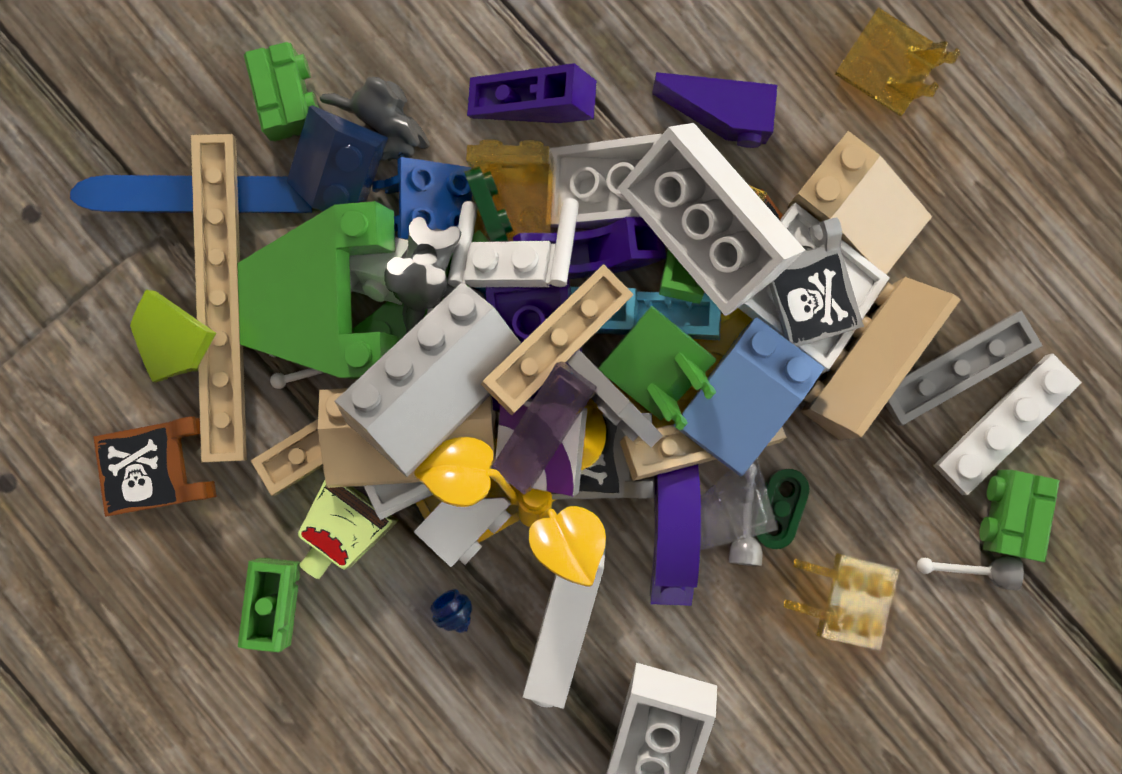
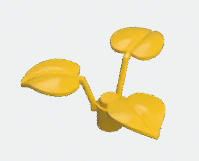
M590 405L582 407L587 408L581 470L590 467L598 460L603 452L606 441L604 418L597 408H593ZM457 437L442 442L415 469V478L422 482L436 498L456 507L472 506L484 499L490 490V478H493L508 495L510 503L518 505L520 521L527 527H530L529 545L536 559L548 570L567 581L587 587L593 585L606 541L604 526L593 512L582 507L570 506L563 509L557 515L556 511L552 509L551 492L523 487L519 494L516 493L498 470L490 469L493 463V450L488 444L476 438Z

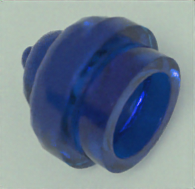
M452 589L440 595L432 603L430 610L433 613L432 620L437 627L443 628L446 631L455 630L458 633H463L468 630L473 607L467 595L460 594L457 589Z

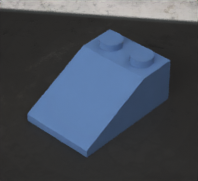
M755 317L741 331L708 377V381L716 390V394L711 399H707L704 396V392L699 389L682 413L688 424L679 431L741 477L803 401L825 367L759 318Z

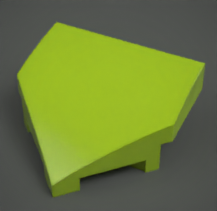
M145 290L130 324L139 353L152 382L167 380L169 377L187 372H197L201 360L217 334L164 296L152 290Z

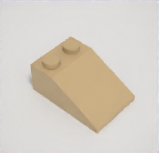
M847 131L788 204L791 207L794 203H797L819 222L837 217L842 228L841 239L885 274L889 272L932 217L886 161L849 131Z

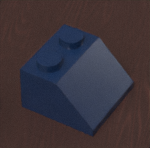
M311 105L308 109L287 182L311 207L320 211H325L337 204L367 202L388 138Z

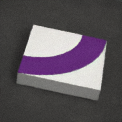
M529 398L511 415L500 404L495 470H498L509 484L572 497L577 495L580 486L587 408Z

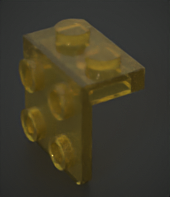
M490 139L479 141V145H467L466 162L470 168L480 166L482 173L490 171L499 193L492 197L497 211L505 208L513 232L506 234L507 238H513L519 233H551L554 158L550 147L544 146L542 142L535 140L521 141L519 146L503 145L501 141ZM472 194V202L476 203ZM478 210L474 233L480 230L486 238H489Z

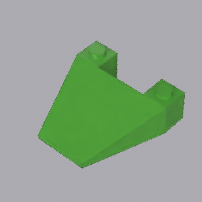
M376 201L333 205L238 262L240 345L339 378L359 379L398 342V336L383 332L352 333L350 256L395 253L394 211Z

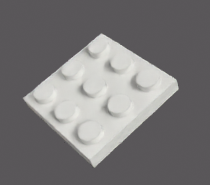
M794 203L784 214L780 222L805 251L816 249L817 247L810 236L809 227L818 225L820 222L797 203ZM841 239L842 255L859 312L863 319L890 277ZM768 284L738 308L752 319L755 317L759 318L784 337ZM855 330L798 346V348L825 367L822 372L824 373L831 368Z

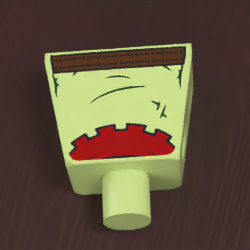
M324 480L298 532V536L312 547L299 566L316 579L321 578L332 562L341 569L346 570L352 567L397 523L398 519L390 515L380 520L370 499L355 487L328 488Z

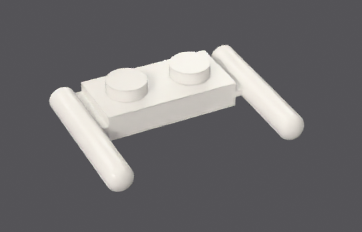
M567 198L562 202L556 244H551L550 241L472 242L478 207L472 201L464 202L458 223V228L462 233L453 251L447 283L453 287H457L462 282L469 285V287H549V284L556 287H565L568 280L579 208L578 202L573 198Z

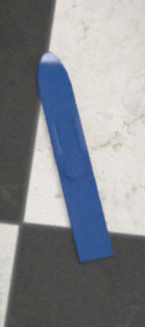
M94 176L78 182L70 191V199L80 207L100 212L193 213L192 176ZM237 176L239 213H312V207L287 182L288 176Z

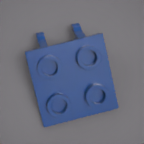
M400 157L398 158V175L386 180L373 181L372 191L377 193L385 190V194L399 192V215L394 216L395 232L398 231V238L408 240L409 224L417 217L424 218L427 227L431 230L436 228L446 230L451 226L458 227L462 204L466 201L475 203L464 173L473 167Z

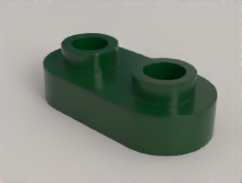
M480 166L465 171L466 179L490 241L508 242L506 234L513 232L505 208L497 211L492 197L499 193L491 172L482 173Z
M780 469L772 473L768 478L752 526L754 537L761 545L771 549H782L794 540L810 492L808 480L801 472L794 469ZM784 481L789 482L792 486V492L787 497L782 496L779 491V487ZM771 520H775L779 524V531L775 535H769L766 530V525Z

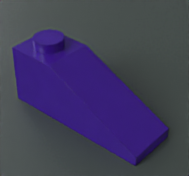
M575 63L470 77L467 116L473 119L545 123L594 120L597 80Z
M656 72L652 90L654 96L725 140L737 141V145L741 147L756 148L761 146V144H766L774 130L778 85Z

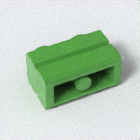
M288 42L272 45L267 49L260 48L245 52V63L262 132L270 141L290 138L292 135H301L309 106L313 105L319 108L314 92H307L304 79L311 78L305 55H298L293 45Z
M997 470L996 476L990 479L987 487V498L991 500L989 517H985L982 520L979 531L980 539L984 541L983 550L1045 562L1060 480L1016 470Z
M258 558L248 562L238 639L239 648L281 652L291 645L298 585L295 583L300 578L301 567L299 564L301 562L271 558Z

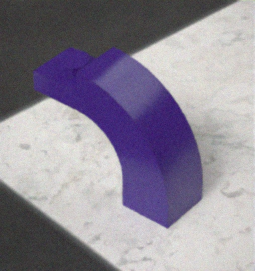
M625 217L601 228L575 232L568 277L569 279L591 277L603 264L612 273L644 267L666 259L665 245L642 217ZM519 233L513 237V241H550L551 244H556L557 233Z
M698 464L654 476L655 533L650 604L692 606L694 588H697L701 545V492Z

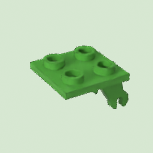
M653 306L645 312L598 366V369L608 379L659 420L665 418L669 422L672 419L678 430H682L688 422L681 414L677 401L691 386L697 391L701 389L707 399H711L716 394V390L709 383L705 374L715 363L716 358Z

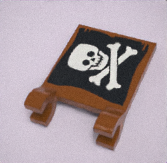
M185 417L166 423L93 436L105 517L217 497L214 481L187 483L181 438L201 435L200 417Z

